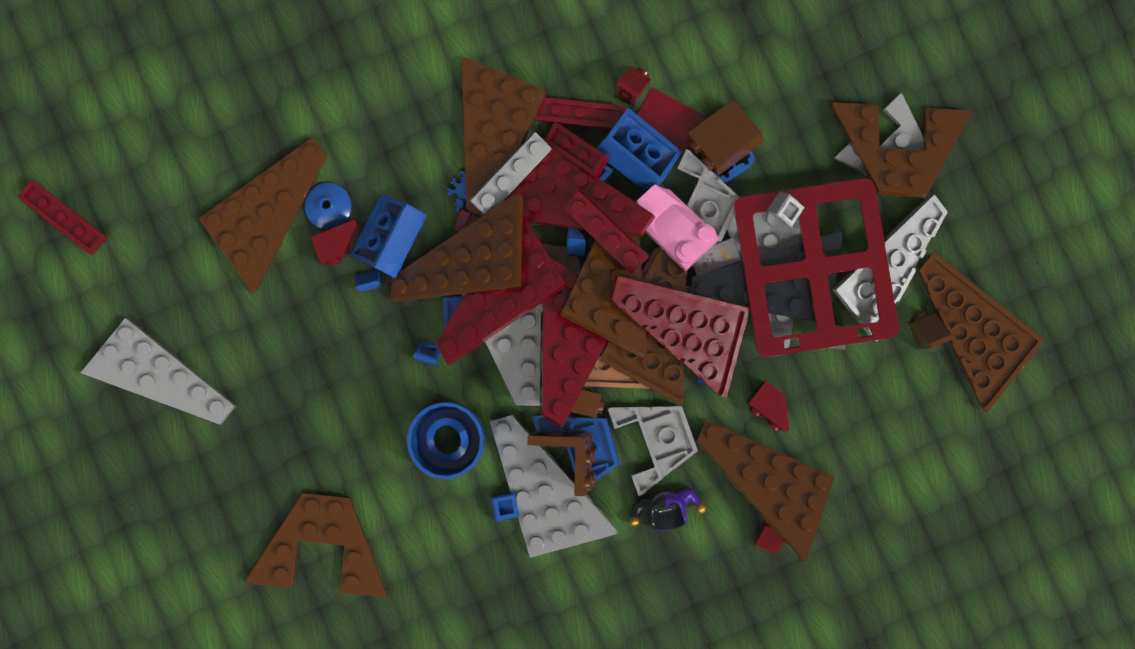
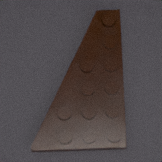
M660 248L642 282L686 292L687 271L684 272ZM646 332L647 353L643 358L609 341L599 359L600 362L679 405L682 404L684 364L648 332Z
M705 420L697 437L696 444L709 455L710 460L714 464L716 463L724 471L726 478L738 491L744 494L745 499L757 508L763 515L762 518L780 535L786 545L789 544L797 553L799 560L805 562L808 559L835 477Z

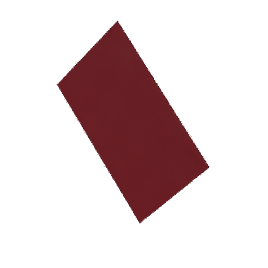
M653 87L637 113L641 119L682 151L683 155L686 149L693 153L688 145L690 142L688 132L707 119L704 115Z

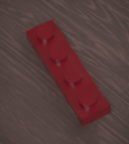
M544 97L534 121L610 129L624 113L627 106Z
M33 179L30 180L17 197L90 255L94 256L108 238Z
M578 190L563 207L631 274L635 273L649 258V255L582 190Z

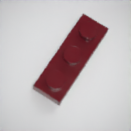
M554 122L544 139L553 149L597 178L610 158L557 122Z

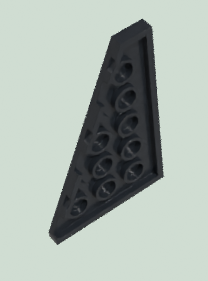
M835 232L821 237L823 254L826 257L840 255L843 232ZM796 244L759 256L762 266H772L803 261L805 258L803 244ZM742 262L691 277L689 293L750 308ZM837 273L829 274L827 277L831 303L834 293L832 289L835 287ZM800 278L765 284L764 289L769 314L815 321L808 279Z

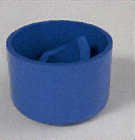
M455 402L438 403L422 410L412 421L407 436L408 451L414 464L425 474L438 479H452L467 473L478 463L486 445L485 429L478 415L467 406ZM441 426H452L459 433L461 445L455 453H443L435 446L434 436Z

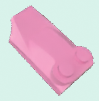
M655 184L636 201L637 204L656 217L645 232L684 272L720 239L716 235L715 229L709 224H705L670 189H665Z

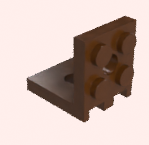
M535 431L528 435L527 445L575 447L574 496H585L592 490V487H595L596 473L592 472V463L596 462V449L593 448V433Z

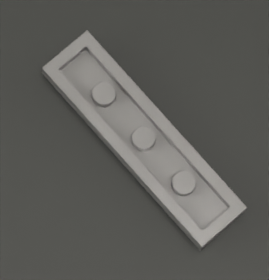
M533 132L469 201L485 215L500 205L552 148L536 132Z

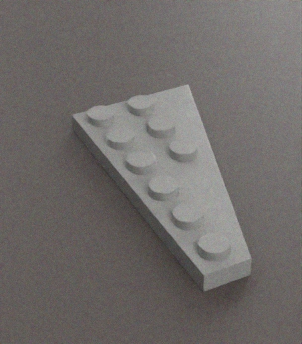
M929 194L884 238L895 303L900 301L917 270L915 267L919 259L923 258L927 251L925 250L931 237H935L948 213L934 194ZM866 268L850 271L832 289L859 324L877 322L879 315L871 270ZM870 327L863 328L868 335H872Z

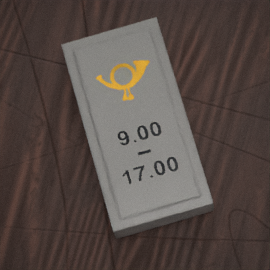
M731 238L712 246L693 264L696 275L741 261L735 239Z

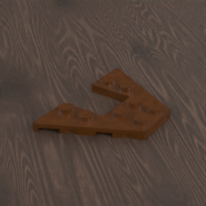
M832 102L831 110H834L842 125L841 129L849 138L853 151L862 161L865 173L874 182L876 193L889 196L925 198L972 114V111L925 108L923 112L924 150L879 148V105Z
M302 493L245 581V583L293 588L299 541L344 545L339 593L377 597L388 596L381 580L379 569L373 559L369 543L366 541L361 528L362 525L356 515L351 497Z

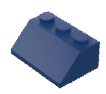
M629 108L624 111L596 147L610 157L608 162L644 192H647L655 184L659 186L682 153V151Z
M381 193L350 256L396 278L427 215L402 201Z

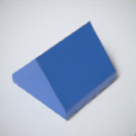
M420 340L413 358L416 361L437 367L441 352L437 345Z

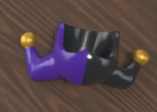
M690 487L676 493L662 491L652 498L641 499L635 502L630 524L638 526L641 513H646L649 516L653 530H672L687 524L685 506L689 502L696 505V510L700 514L706 511V506L701 503L697 493Z

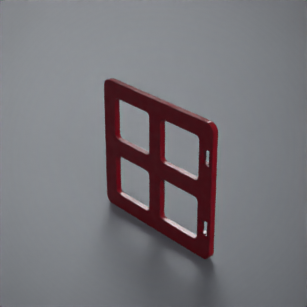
M864 178L740 197L735 201L734 213L756 349L759 355L770 357L888 339L898 334L899 325L876 188L872 180ZM779 192L790 194L805 207L798 217L805 258L803 261L762 266L759 258L753 215L768 212V208ZM858 199L861 207L867 250L826 257L822 249L816 205ZM859 269H870L879 320L873 323L837 327L834 321L827 279L828 275ZM800 278L808 279L816 330L814 332L774 337L771 332L764 289L765 284ZM870 327L872 335L857 337V329ZM797 338L799 346L784 348V340Z

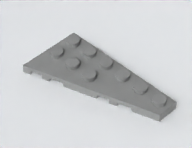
M128 318L121 322L81 372L87 376L217 424H222L236 407L234 403Z

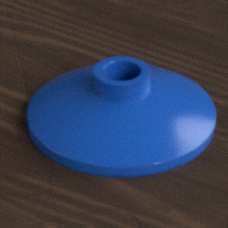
M322 183L315 186L308 193L305 200V212L308 219L322 229H332L344 224L351 213L352 204L349 194L341 186L334 183ZM325 201H330L331 203L328 209L323 208Z

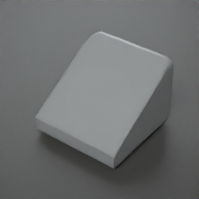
M779 192L767 211L789 227H792L805 207L790 194Z

